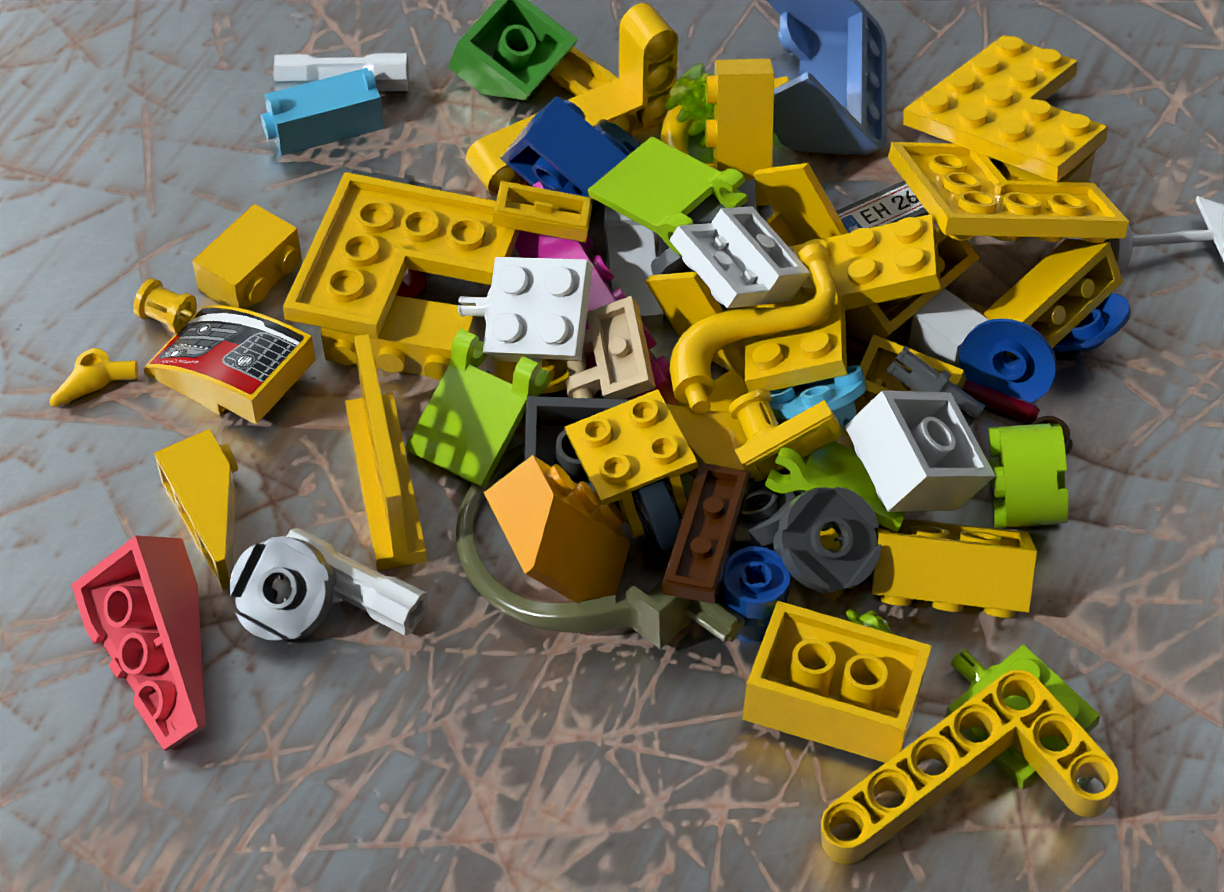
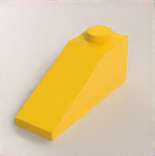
M208 429L156 451L154 455L164 488L223 591L230 588L233 568L236 490L232 473L238 471V465L228 444L219 446L212 432Z

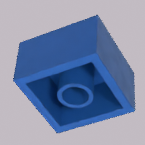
M556 96L529 121L500 159L532 186L540 181L547 190L589 197L588 189L624 160L627 155L620 150L621 146L613 136L607 132L598 131L585 120V114L577 105L568 100L563 101Z

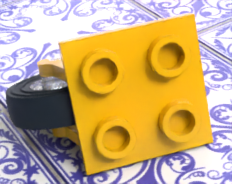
M657 389L564 428L602 506L618 501L626 525L630 528L633 538L646 534L655 553L659 558L664 559L671 557L681 525L680 519L683 518L688 503L680 475L698 468V462Z

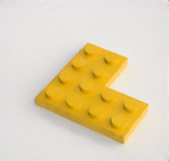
M1002 35L904 108L903 125L1054 182L1062 179L1106 142L1108 127L1090 120L1085 115L1073 114L1050 106L1045 101L1076 76L1078 60L1063 56L1056 50L1043 49L1023 42L1018 37Z
M891 142L888 156L889 161L926 211L932 214L933 220L943 234L952 239L969 240L973 236H992L1002 241H1014L1018 237H1037L1047 242H1059L1064 237L1081 238L1088 242L1102 243L1107 238L1125 239L1129 220L1095 183L1007 181L986 155L960 145L949 143Z
M344 172L283 305L284 318L289 321L358 335L369 334V337L378 338L406 269L491 285L495 257L511 256L520 230L492 225L496 201Z
M932 214L916 218L907 217L890 224L872 228H860L850 233L824 239H812L803 244L790 246L793 248L792 251L797 252V257L803 247L812 243L822 244L826 248L830 258L828 268L836 287L835 302L825 316L806 327L745 338V383L748 391L751 392L758 389L774 391L847 375L845 310L941 289L937 232ZM809 274L791 301L746 306V309L787 307L803 304L814 298L816 288Z

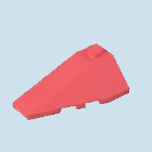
M135 535L71 585L89 637L93 643H102L111 656L110 669L116 678H125L135 693L134 706L163 750H173L206 727L198 584L182 538Z

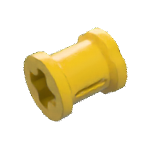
M154 278L147 279L141 285L133 304V312L136 317L144 320L153 318L168 325L169 331L175 334L196 314L197 309L195 296L186 292L179 295L163 288L162 282Z
M758 389L748 392L735 399L729 405L728 410L732 418L738 419L748 440L746 443L779 425L770 406L773 399L769 390Z

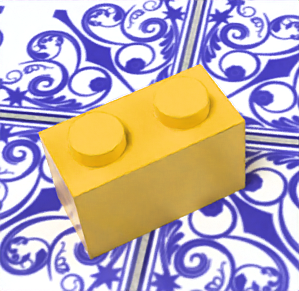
M254 203L192 260L198 291L223 306L248 310L253 304L261 302L269 289L285 274H290L297 267L302 259L298 230L293 225Z

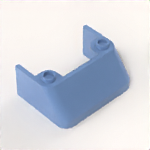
M766 0L780 14L778 37L781 45L787 52L793 53L800 60L799 76L774 89L773 132L780 143L796 152L870 155L884 148L887 144V42L877 20L858 0Z

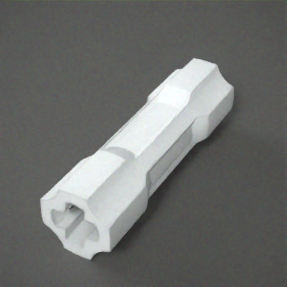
M373 53L365 57L318 58L310 54L274 55L273 68L276 91L363 68H368L369 71L372 70L378 92L409 91L408 53Z
M294 528L289 531L286 537L298 538L312 544L323 554L326 562L333 566L337 578L334 586L335 596L366 611L372 619L403 635L411 634L417 624L423 619L429 604L427 603L426 592L396 577L382 575L335 551L330 543L300 528Z

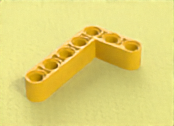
M640 3L631 7L622 17L619 26V78L575 96L568 101L574 103L583 111L585 120L594 128L599 120L605 119L618 125L634 137L662 124L669 108L676 102L677 33L649 3ZM536 114L480 138L467 151L465 159L467 165L491 194L498 195L500 181L521 185L529 184L502 161L500 157Z
M1022 670L1009 671L1001 675L830 804L824 811L821 819L822 848L830 859L843 865L854 864L862 860L1012 745L1076 815L1086 818L1097 817L1105 813L1111 806L1119 780L1118 770L1113 761L1038 678ZM1018 695L1025 698L1031 706L1025 710H1014L1008 707L1003 700L1009 696ZM968 727H977L984 730L989 738L983 742L974 743L965 739L961 732ZM1045 736H1056L1065 742L1067 748L1062 751L1053 752L1043 747L1039 740ZM926 759H936L941 761L947 769L939 775H929L920 770L918 765ZM1082 777H1093L1102 783L1105 790L1098 794H1090L1084 792L1076 781ZM884 791H893L902 796L904 802L896 808H885L878 804L875 798ZM849 823L856 826L861 834L855 840L844 842L835 838L831 831L840 824Z

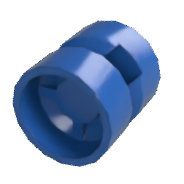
M749 546L737 550L728 557L722 577L720 601L745 619V624L738 630L737 637L745 642L763 641L777 601L787 603L789 595L790 573L785 567L782 557L775 551L765 547Z

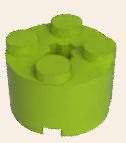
M1048 423L988 428L990 453L988 463L995 474V477L989 482L990 488L994 490L995 497L992 498L994 528L1067 523L1069 498L1068 488H1065L1067 462L1062 427L1059 424Z

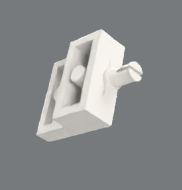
M753 206L721 208L712 223L679 225L669 240L682 255L683 262L690 269L696 271L711 289L712 296L719 303L725 305L727 309L789 302L811 273L798 259L797 252L792 251L793 248L788 247Z
M495 257L492 284L487 297L461 296L458 302L462 305H458V313L461 317H485L486 331L483 352L496 361L519 362L522 356L538 363H542L543 359L582 361L593 264L586 259Z

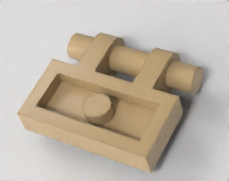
M629 296L588 311L587 318L590 329L585 330L582 361L562 360L567 363L569 378L565 382L568 397L593 398L597 390L601 389L605 399H626L656 388L639 305L634 298ZM591 352H594L597 366L588 369L586 358L589 357Z

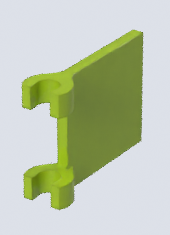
M652 136L588 189L589 197L654 231L671 250L681 255L679 251L669 241L679 225H693V220L687 215L712 193L726 208L741 207L748 201L747 194L737 190L745 182V176L735 169L718 171Z
M460 329L452 343L449 366L409 438L405 450L485 488L526 412L527 396H539L549 385L552 373L542 369V365L524 356L521 357L515 367L512 384L482 371L477 367L488 356L483 352L484 342L479 341L477 335Z
M832 441L810 453L805 464L798 452L791 448L781 447L775 463L788 468L790 474L783 475L771 469L765 483L767 488L777 493H789L797 490L809 491L819 487L832 489L835 487L847 488L861 496L869 504L877 517L878 524L898 532L905 512L887 511L884 503L878 498L876 488L855 450Z

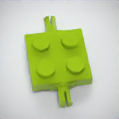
M1024 644L1000 664L987 669L967 649H962L960 654L957 653L950 663L971 685L963 695L947 707L946 717L1001 675L1013 670H1022L1038 678L1087 734L1099 724L1101 715ZM1018 695L1009 696L1003 700L1008 707L1014 710H1025L1031 706L1025 698ZM968 727L962 731L974 743L983 742L989 738L987 733L981 728ZM1045 736L1039 740L1043 747L1053 752L1062 751L1067 748L1065 742L1056 736ZM1013 745L992 760L1022 790L1039 776ZM1082 777L1076 782L1080 788H1083L1087 785V782L1090 783L1093 777Z

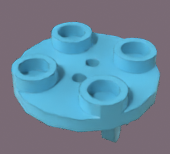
M860 366L847 367V375L769 391L773 399L770 406L775 417L785 420L791 419L825 400L845 432L844 427L856 416L854 401L866 389L862 368Z

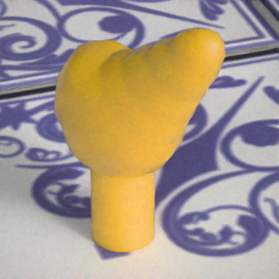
M91 348L77 357L73 372L65 383L51 396L49 404L51 407H60L82 396L102 389L110 381L138 380L137 360L110 361L105 351L99 348Z

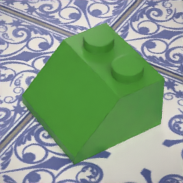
M496 0L457 42L448 68L483 95L527 100L576 45L578 38L528 0Z

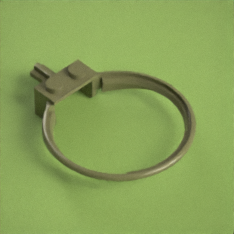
M525 443L516 446L502 455L485 488L473 483L465 495L456 525L457 550L463 569L473 586L489 603L520 622L550 631L566 633H590L631 627L659 649L663 648L692 620L724 643L727 640L730 642L734 641L738 637V630L745 624V619L718 599H716L715 604L663 594V580L647 595L637 587L632 586L626 591V599L618 603L616 602L615 595L581 601L579 603H545L524 598L504 587L487 570L478 554L474 540L473 524L477 510L485 496L484 492L506 470L524 459ZM689 471L680 475L687 502L695 481V477ZM722 581L719 587L717 598L721 595Z

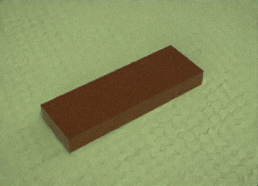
M700 462L662 582L663 594L715 604L750 486L751 471Z

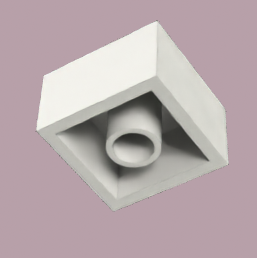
M882 390L845 426L854 444L855 452L863 462L876 488L877 496L884 503L888 512L957 511L995 477L953 395L949 392Z

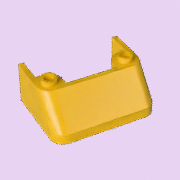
M809 163L758 169L753 174L775 212L766 222L788 247L803 244L812 239H824L848 233ZM696 272L650 275L645 280L646 285L679 338L695 322L710 315L724 312L718 301L712 296L711 289ZM745 306V307H737V308H728L726 311H728V310H736V309H746V306ZM745 338L727 345L712 360L728 371L734 370L744 380Z

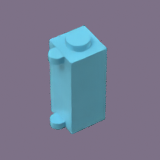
M368 68L264 94L267 113L260 115L263 130L267 140L275 139L281 156L384 129L381 97L376 87L374 74Z

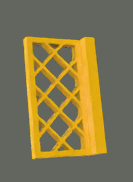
M369 334L354 336L362 398L345 400L377 571L427 562L426 547L394 394H381Z

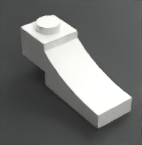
M602 204L607 266L615 277L609 281L613 291L620 287L627 297L632 296L639 305L641 319L646 327L663 326V311L645 283V280L650 275H653L651 263L656 258L654 231Z

